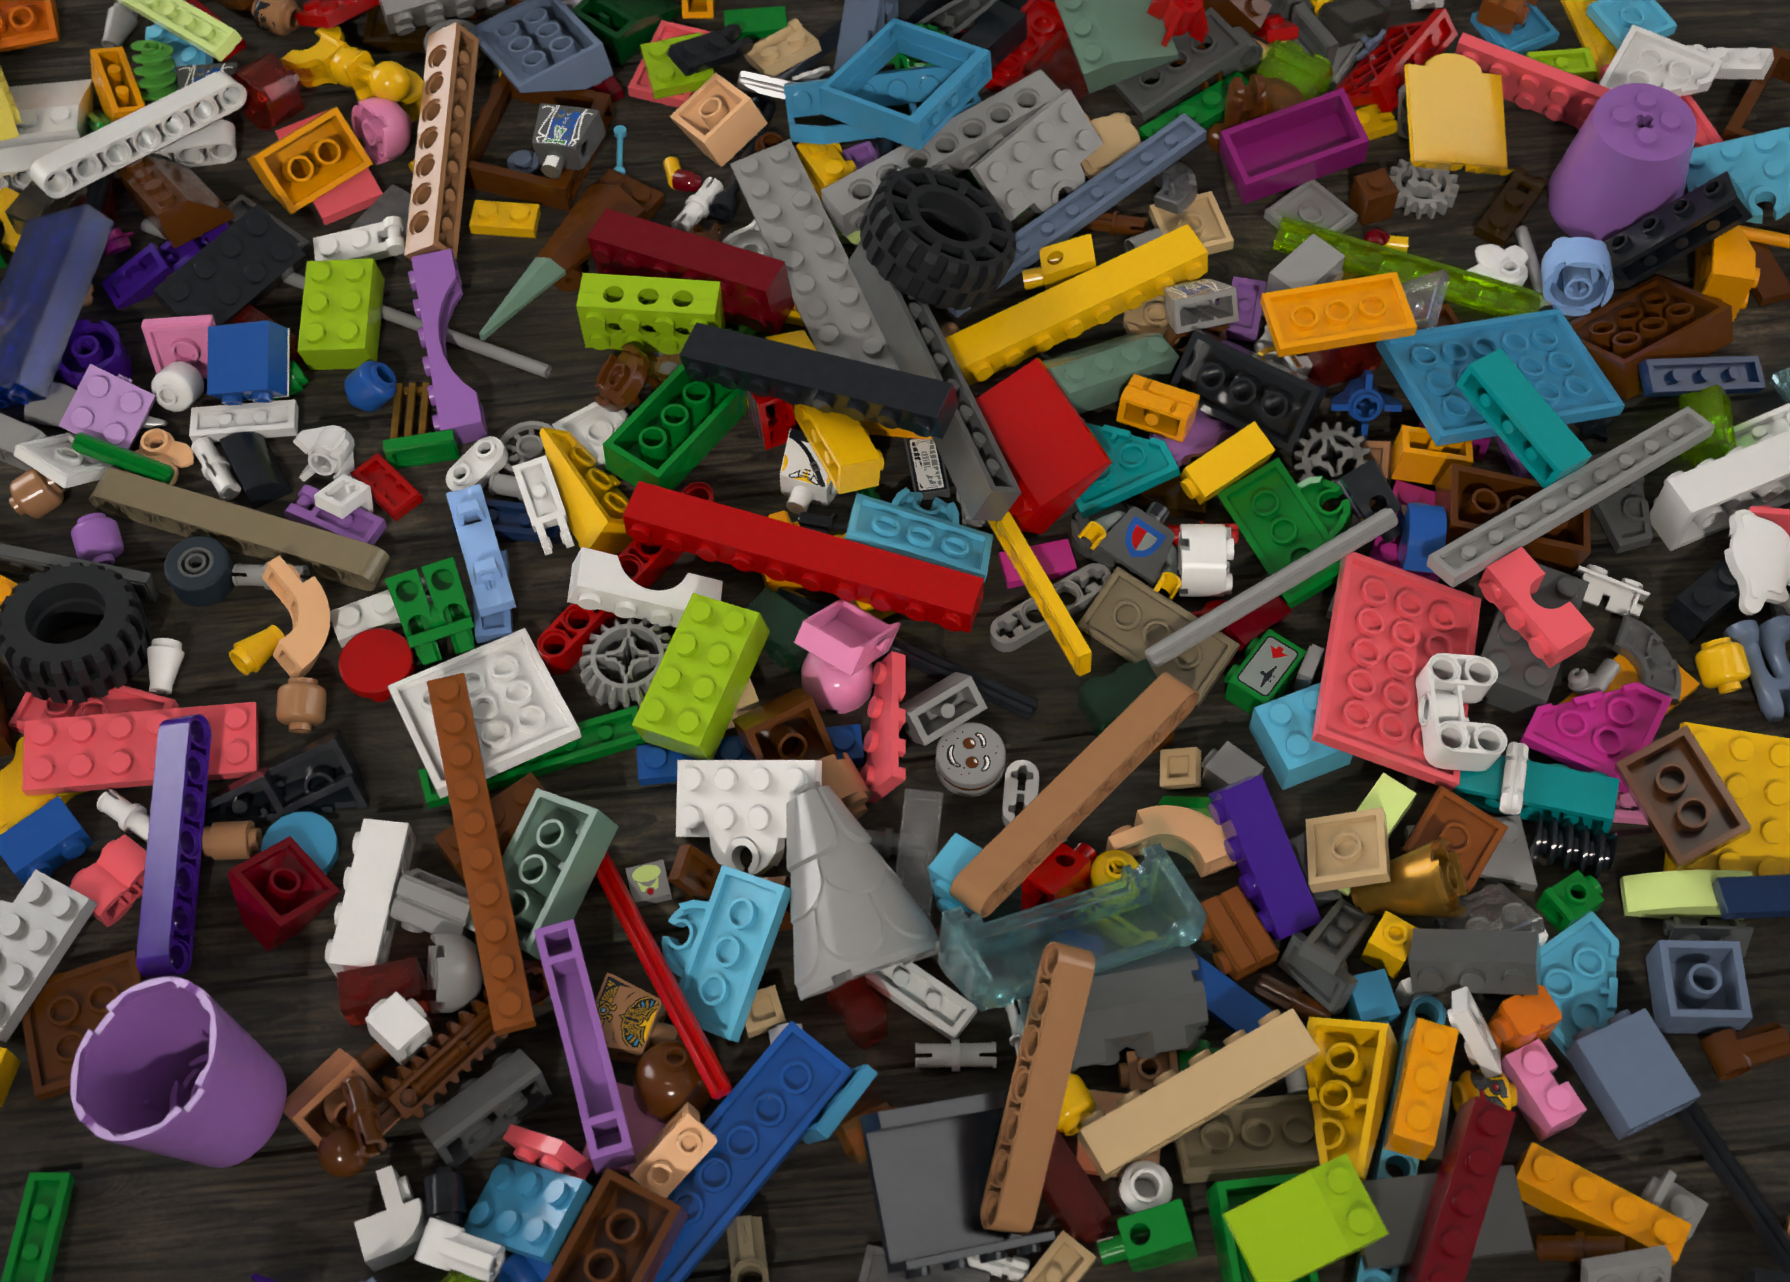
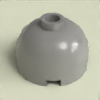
M431 934L430 939L435 945L428 946L427 989L432 988V990H436V1001H429L431 1013L462 1011L471 1006L470 1001L479 998L482 984H485L478 946L471 939L463 935Z

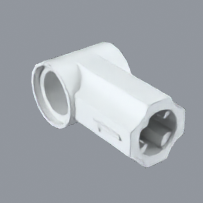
M429 1217L414 1259L447 1271L454 1269L482 1281L494 1282L505 1261L506 1247L465 1233L466 1229Z

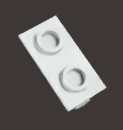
M1587 564L1586 568L1579 565L1574 575L1589 582L1583 599L1584 602L1598 607L1602 596L1606 595L1610 598L1605 610L1622 617L1626 614L1636 619L1639 618L1643 605L1637 602L1638 600L1644 602L1650 595L1649 592L1642 590L1643 585L1628 578H1622L1621 581L1608 577V571L1596 565Z

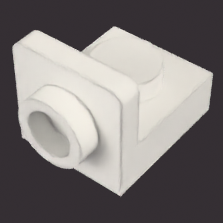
M342 474L314 494L316 507L341 519H344L358 507L374 513L371 487L345 474Z

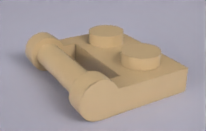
M795 18L787 23V27L755 43L752 50L744 56L748 63L760 74L774 77L821 52L819 41L804 29L799 20Z

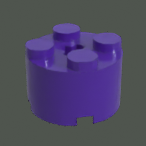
M89 319L79 320L67 325L55 337L56 344L54 349H51L50 355L67 386L77 390L90 364L117 377L121 374L126 378L133 379L134 373L132 371L131 357L117 330L110 323L100 320L101 323H91Z

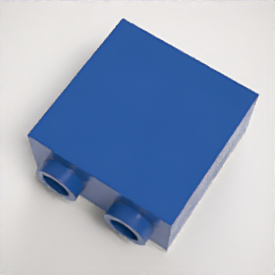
M269 320L209 326L207 395L221 399L222 404L229 406L243 405V401L247 400L257 403L273 402V398L289 397L290 329Z

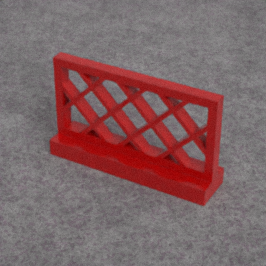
M1446 8L1435 9L1426 21L1390 26L1386 31L1385 38L1378 47L1364 59L1360 60L1335 90L1344 88L1353 107L1377 104L1381 113L1392 112L1398 105L1399 89L1405 84L1404 65L1425 66L1426 61L1433 56L1442 54L1458 35Z

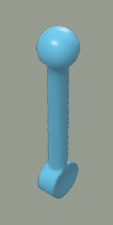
M618 125L614 128V135L617 138L616 167L613 170L625 175L626 170L623 167V138L627 136V130L625 126Z

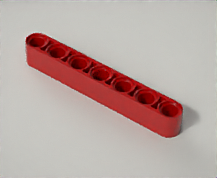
M704 482L690 483L680 492L715 502L713 489ZM634 539L618 555V558L626 575H635L630 579L636 584L649 589L684 551L674 552L667 549L664 545L650 541L639 542ZM651 551H658L655 554H647ZM571 603L538 638L537 647L548 672L553 675H561L571 670L579 662L580 658L583 657V645L590 644V633L601 635L600 628L602 624L610 629L615 618L619 620L621 617L616 616L612 612L599 609H583L579 605ZM581 624H586V625H587V626H585L584 628L575 629V627L578 626V625H581ZM553 650H562L560 653L550 654Z

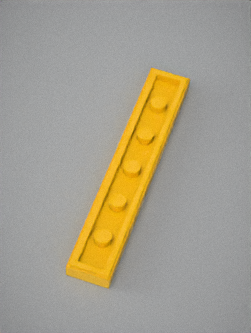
M1008 511L1001 521H987L1076 675L1080 677L1091 672L1092 651L1010 512Z

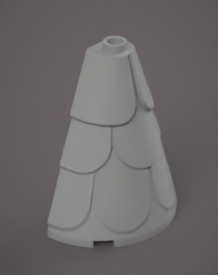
M815 781L798 788L799 795L786 804L787 871L791 873L794 980L800 1001L836 989L852 979L899 963L907 965L943 951L945 948L942 940L937 935L936 929L904 888L901 879L873 847L871 836L828 785L821 786L819 781Z

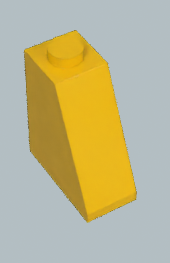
M1254 421L1185 467L1180 474L1182 479L1180 482L1181 487L1190 499L1195 498L1201 505L1263 467L1274 453L1275 448Z

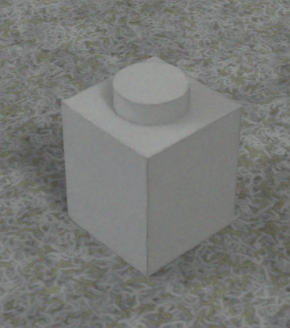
M1227 741L1219 751L1213 748L1203 760L1201 767L1204 768L1201 784L1214 792L1246 777L1262 775L1264 766Z

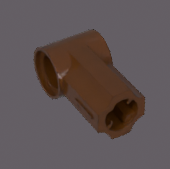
M1777 1021L1736 1032L1734 1028L1725 1029L1705 1037L1700 1042L1718 1081L1738 1077L1749 1072L1755 1066L1787 1058L1790 1055V1036L1786 1028L1779 1025Z

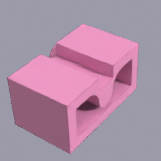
M1539 1038L1506 1055L1501 1061V1072L1505 1074L1508 1082L1514 1083L1517 1090L1516 1106L1538 1140L1542 1142L1574 1125L1587 1109L1568 1081L1560 1085L1557 1083L1552 1074L1558 1065Z

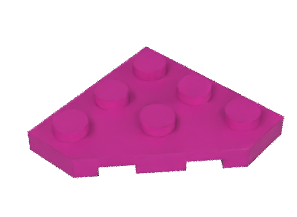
M1634 682L1622 685L1621 689L1606 693L1598 691L1574 697L1570 702L1554 706L1552 703L1538 706L1520 743H1525L1529 748L1575 770L1588 773L1598 771L1609 775V777L1620 779L1615 771V763L1652 743L1672 698L1641 683ZM1620 779L1618 790L1627 794L1628 790Z

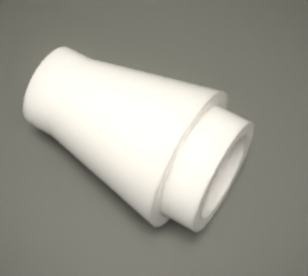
M156 638L152 640L151 646L147 648L150 680L149 691L151 693L159 695H169L172 693L174 681L185 655V652L182 651L181 642L169 638Z

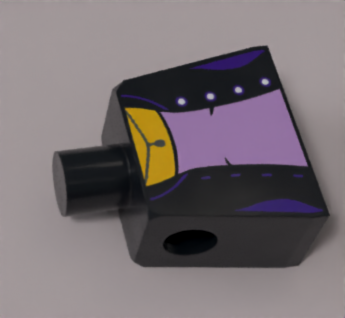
M1373 458L1334 482L1342 487V497L1344 500L1349 498L1352 512L1359 523L1375 514L1369 506L1371 499L1379 502L1380 510L1391 508L1396 513L1402 509ZM1398 523L1397 526L1380 535L1385 544L1402 534L1400 524Z

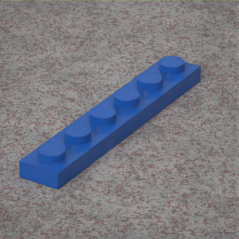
M860 724L825 727L839 760L842 759V753H848L854 765L864 764ZM731 736L722 738L713 760H750L744 749L740 737ZM653 744L638 745L637 765L639 784L643 786L677 782L678 760L699 759Z

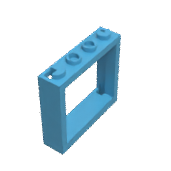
M893 18L819 87L822 115L920 151L992 79L991 51ZM898 52L954 72L910 116L854 96Z

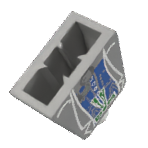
M1202 279L1164 288L1167 322L1176 334L1239 321L1237 293L1234 286L1212 279ZM1216 298H1219L1218 305L1215 303Z

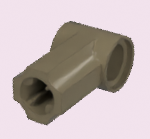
M751 1215L735 1217L733 1223L727 1229L731 1282H742L750 1276H756L762 1282H770L762 1217Z

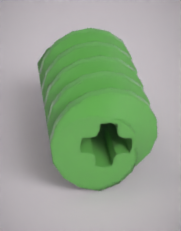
M142 40L132 43L131 49L141 51V53L133 55L132 60L143 65L134 68V73L144 76V78L136 80L139 88L146 89L140 92L143 101H147V103H144L145 106L178 91V86L175 83L177 75L173 70L175 61L171 58L174 54L173 47L167 43L153 40Z

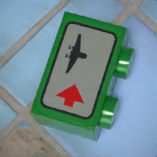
M1268 629L1261 639L1255 637L1251 641L1244 654L1247 658L1241 666L1235 663L1229 670L1224 680L1228 684L1225 699L1252 715L1254 707L1282 696L1297 676L1307 651Z

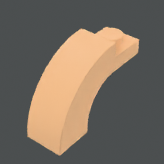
M279 555L267 563L262 579L288 609L292 618L293 629L288 635L278 641L273 657L291 678L304 677L315 665L326 642L330 628L329 603L321 584L315 576L302 583L296 568L291 564H286Z
M1161 805L1137 810L1134 827L1126 825L1116 829L1108 837L1106 851L1113 849L1122 850L1133 857L1153 850L1176 852L1187 858L1195 866L1201 878L1236 865V861L1233 862L1226 853L1224 847L1226 837L1221 825H1217L1212 818L1198 811L1180 806Z

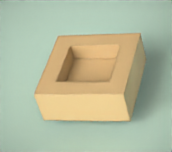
M1197 747L1160 750V787L1164 790L1201 787V750Z
M775 985L757 990L745 1023L748 1038L767 1033L768 1030L775 1028L777 1025L786 1023Z

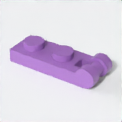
M304 485L298 492L299 498L296 503H291L284 511V515L291 521L372 545L376 543L387 527L385 519L359 507L344 519L316 507L314 494L320 490L310 485ZM310 506H314V508L311 511L308 510Z

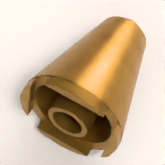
M1448 839L1434 840L1391 860V882L1351 887L1353 903L1366 914L1384 915L1388 911L1400 916L1461 917L1466 912L1467 905L1460 906V896L1467 895V888L1459 856L1456 851L1448 852L1445 846L1451 844Z

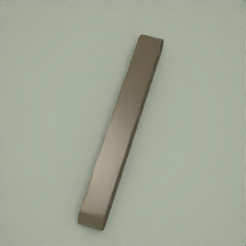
M107 468L89 497V501L93 506L107 514L187 538L198 536L214 538L223 544L227 550L267 562L280 555L286 564L293 566L307 565L311 575L365 591H373L376 588L390 561L389 555L375 545L114 468Z

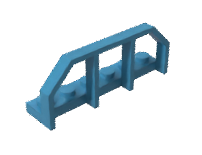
M936 65L878 72L854 96L881 106L908 104L910 116L917 109L915 103L924 102L954 72ZM829 78L783 84L791 142L833 144L881 137L849 124L833 126L795 124L794 118L822 114L819 87ZM978 93L971 99V103L966 104L956 115L982 102Z

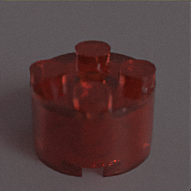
M273 53L265 54L231 75L233 79L245 88L247 93L246 102L244 103L246 109L242 112L260 130L266 131L274 128L305 108L298 89L301 87L300 78L293 70L287 71Z

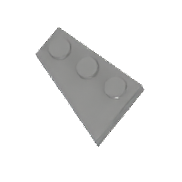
M1520 815L1494 817L1508 826V829L1482 871L1480 878H1485L1484 882L1498 885L1500 882L1520 885V889L1534 892L1538 884ZM1415 825L1406 826L1404 830L1405 840H1407Z

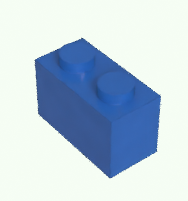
M57 796L0 835V855L14 875L25 886L35 869L50 877L52 872L60 866L80 857L94 842L61 798Z

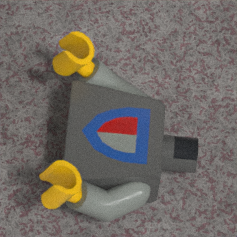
M1152 502L1146 512L1137 507H1132L1127 513L1115 511L1089 522L1078 534L1080 539L1086 537L1092 543L1090 547L1092 551L1088 557L1099 564L1105 565L1111 572H1114L1118 566L1151 588L1157 582L1153 590L1158 593L1161 588L1169 592L1170 599L1174 598L1182 585L1181 579L1177 576V549L1172 544L1175 533L1163 525L1170 512L1161 503Z

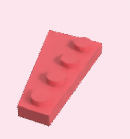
M893 651L874 666L871 679L872 683L875 684L874 696L871 698L867 710V715L871 717L870 730L867 732L863 743V749L867 752L866 764L863 766L860 775L871 792V797L867 802L874 804L906 780V768L899 767V756L903 757L906 753V740L899 738V732L906 722V709L899 707V703L906 693V655Z

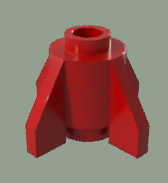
M1153 0L1147 11L1148 14L1159 20L1163 17L1164 28L1167 30L1161 43L1164 47L1168 46L1173 35L1182 36L1190 31V37L1203 43L1208 34L1209 28L1203 0Z

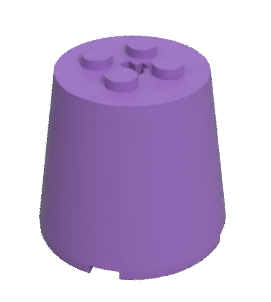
M1645 83L1620 85L1610 89L1599 98L1553 171L1547 186V205L1550 214L1571 238L1586 237L1605 242L1684 195L1697 133V122L1687 103L1665 88Z
M158 977L146 980L127 989L106 1006L110 1011L102 1019L95 1031L88 1029L84 1035L72 1067L70 1083L71 1100L80 1122L86 1124L96 1136L106 1141L208 1167L223 1168L238 1164L255 1154L269 1140L280 1122L287 1095L286 1079L281 1066L203 989L188 980L177 977Z

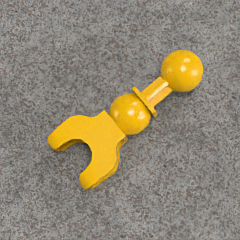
M339 26L331 29L318 28L315 34L319 36L320 40L316 45L302 51L291 50L280 59L289 77L305 87H315L325 83L335 85L339 83L344 87L353 88L355 91L370 86L375 97L388 99L396 103L402 101L408 95L411 88V78L405 67L394 61H384L375 65L369 52L361 51L356 47H350V45L344 42V34Z

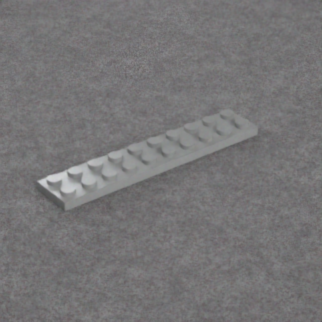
M786 140L730 163L733 174L772 257L785 261L794 305L816 351L900 371L848 264L849 259L791 140Z

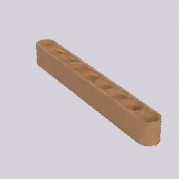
M1167 672L1161 674L960 871L950 887V895L981 918L989 916L1192 712L1198 701L1199 692Z

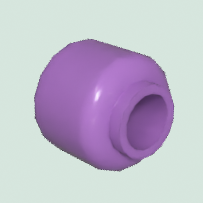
M92 513L82 516L71 530V537L78 559L113 565L115 558L119 557L124 551L118 523L114 519L106 517L103 513Z

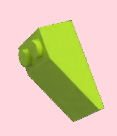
M1347 1153L1319 1165L1223 1214L1255 1282H1294L1376 1243L1389 1234Z

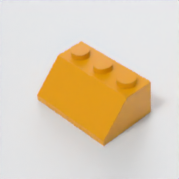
M338 107L327 110L247 159L265 188L289 214H293L373 164Z

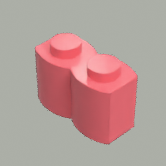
M125 834L117 840L106 844L97 862L88 868L81 869L73 877L69 888L98 903L92 915L106 927H110L121 919L132 907L136 899L142 896L147 851Z

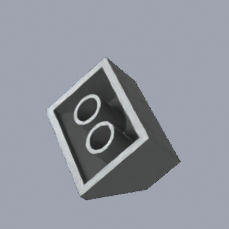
M518 1049L513 1054L506 1053L499 1057L493 1063L492 1069L479 1079L472 1078L459 1088L458 1094L445 1104L438 1103L430 1108L418 1125L445 1164L458 1170L502 1137L510 1124L518 1125L554 1097L541 1070L521 1049Z

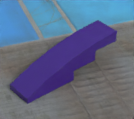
M227 221L176 249L168 241L160 247L151 243L101 282L115 307L119 310L153 295L154 288L230 227V224Z

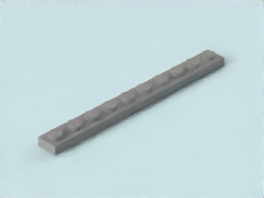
M1687 406L1430 554L1426 566L1453 588L1486 569L1488 565L1521 546L1523 547L1711 437L1715 425Z

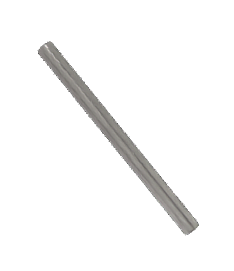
M1384 508L1147 648L1145 655L1149 663L1153 667H1160L1397 526L1398 519L1391 508Z

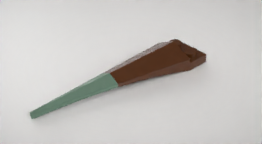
M610 168L596 184H590L482 328L480 340L487 339L538 295L593 256L587 236L606 208L649 221L665 203L664 193Z

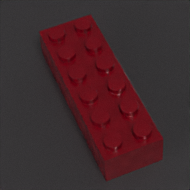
M608 208L604 210L587 236L599 274L720 281L725 322H734L750 327L757 332L777 335L794 308L785 261Z

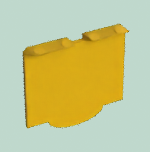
M1443 53L1433 56L1426 61L1425 66L1404 65L1410 160L1414 167L1457 171L1466 166V172L1496 174L1500 176L1514 171L1513 169H1508L1502 75L1482 73L1480 66L1474 60L1455 53Z

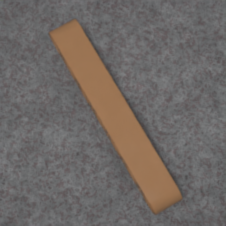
M1050 942L1043 950L981 1205L980 1220L985 1229L1026 1236L1033 1228L1094 975L1095 957L1090 950L1057 942Z

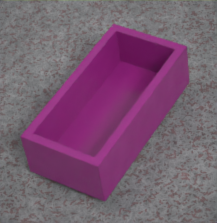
M1340 88L1221 131L1219 153L1243 205L1365 162L1369 139L1344 88Z

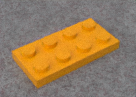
M1397 272L1261 294L1260 304L1278 357L1413 336L1417 329Z

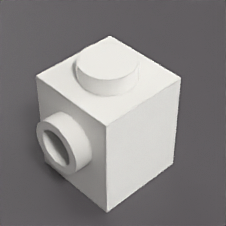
M397 992L388 999L378 1001L365 1018L370 1035L402 1066L409 1061L411 1055H416L422 1050L421 1046L423 1044H428L433 1040L430 1025L424 1019L427 1015L423 1008L414 999L410 998L406 1001Z

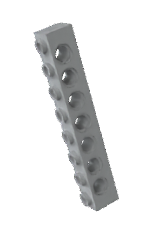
M1041 69L953 117L920 151L902 145L822 189L823 207L827 216L845 237L855 231H859L861 219L879 184L887 176L908 167H913L914 169L928 167L940 172L942 170L951 173L952 176H956L969 169L1058 95L1061 90Z

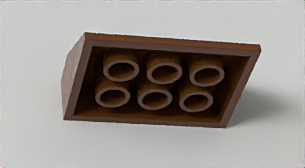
M1659 275L1613 298L1604 306H1598L1591 310V313L1569 322L1620 397L1626 400L1637 396L1643 391L1637 364L1645 359L1706 357L1733 342L1731 305Z

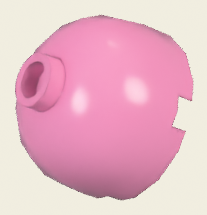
M378 97L359 101V105L353 106L351 117L353 132L357 138L362 137L363 143L366 146L363 149L372 163L378 165L402 156L411 141L413 123L410 115L395 101Z
M808 652L801 668L802 689L813 697L818 710L826 712V709L831 711L838 710V714L851 712L860 708L870 698L874 684L871 681L873 665L870 663L850 676Z

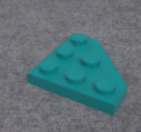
M1085 422L1113 463L1074 503L1082 519L1179 476L1180 470L1164 440L1151 437L1149 440L1134 436L1128 430L1105 424L1101 427Z

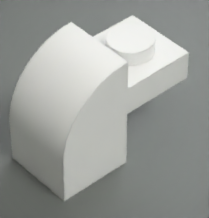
M392 1165L376 1171L387 1210L354 1222L364 1261L373 1272L399 1263L411 1256L418 1249L427 1225L423 1202L420 1198L414 1199L407 1176L400 1177Z

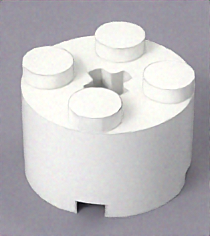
M1180 524L1178 570L1181 575L1182 585L1178 589L1179 596L1224 597V595H1232L1233 576L1230 573V562L1227 561L1234 559V538H1231V527H1225V524Z

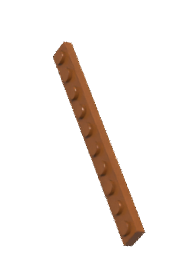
M464 673L427 681V687L494 1032L496 1036L535 1027L536 1021L467 680Z

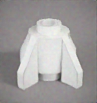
M330 425L302 430L293 441L305 454L308 453L309 457L308 465L299 476L303 482L314 475L315 472L324 476L335 473L333 476L335 480L342 474L351 477L350 473L355 470L353 455L354 439L346 429L340 426Z

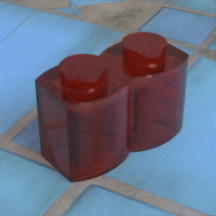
M865 975L852 979L836 989L825 992L829 1005L836 1013L843 1016L846 1032L858 1047L864 1050L888 1036L885 1005L881 998L867 987Z

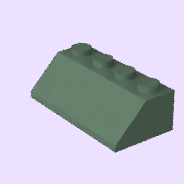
M1129 333L1042 362L1078 414H1082L1120 401L1122 392L1133 374L1168 384L1179 355L1161 333Z
M536 788L502 857L522 956L533 961L541 960L534 930L575 918L619 827L599 809ZM471 919L467 929L475 933L473 920Z

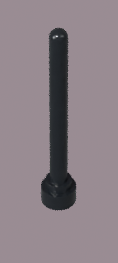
M766 102L760 112L768 124L744 146L738 160L755 154V142L759 136L766 132L776 110L773 102ZM733 172L724 191L715 195L709 206L710 214L722 222L731 221L738 208L736 195L740 187Z

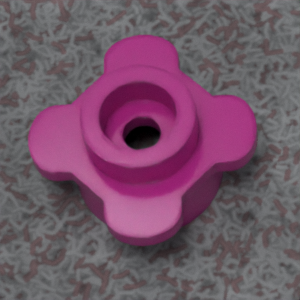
M121 228L113 229L102 234L103 241L96 243L95 246L96 248L103 247L107 256L114 255L132 247L129 238L134 236L133 231L123 233Z

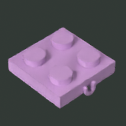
M90 364L58 426L74 434L82 432L131 450L157 396L131 384L133 380L121 374L117 377Z

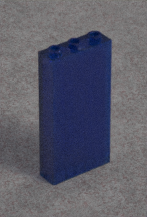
M88 204L30 219L25 224L0 286V408L45 400L115 223Z

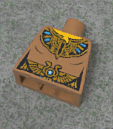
M606 974L595 1002L610 1060L638 1064L641 1056L653 1045L665 1040L681 1039L675 1026L664 1023L667 1012L660 998L613 974Z

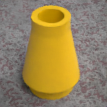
M271 625L263 631L234 643V649L229 652V657L235 667L243 674L257 673L273 655L278 641L285 636L277 626Z

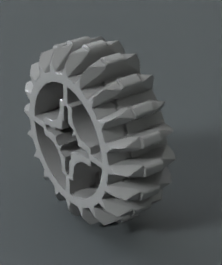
M615 618L613 622L614 627L609 629L605 625H601V635L590 633V644L583 645V657L579 660V666L582 670L580 676L582 683L586 685L587 693L591 697L595 696L600 706L608 702L613 712L620 705H623L624 709L633 705H638V708H640L671 641V636L668 633H662V628L658 624L650 627L649 621L646 618L639 624H635L633 618H629L627 624H621ZM636 646L646 648L654 654H650L649 651L640 650ZM604 675H609L610 678L619 679L622 681V683L613 682L607 679Z

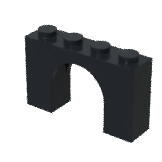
M898 0L899 19L915 25L953 0ZM997 0L973 21L976 23L975 26L959 40L991 51V67L993 70L1027 39L1026 14Z

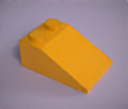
M1740 225L1695 250L1693 290L1731 305L1732 322H1734L1739 310L1746 308L1749 291L1751 288L1757 287L1760 278V268L1755 267L1756 253Z

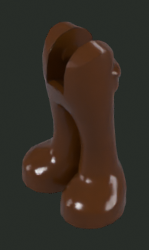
M1251 74L1249 85L1245 86L1240 76L1231 80L1226 95L1224 123L1213 124L1207 135V143L1213 151L1220 154V132L1240 125L1243 113L1246 112V118L1242 123L1262 117L1267 95L1266 82L1263 75Z

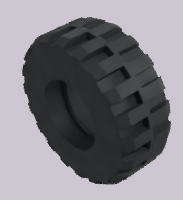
M908 167L890 174L879 184L860 222L862 248L866 250V257L870 264L877 268L878 274L885 281L888 280L895 285V288L901 293H906L914 297V300L923 304L929 303L940 309L954 308V310H964L986 302L998 289L1016 256V237L1013 234V227L1010 220L1006 219L1003 215V210L1000 206L994 204L985 192L976 189L970 182L962 178H956L951 173L942 170L939 172L928 167H921L919 169Z

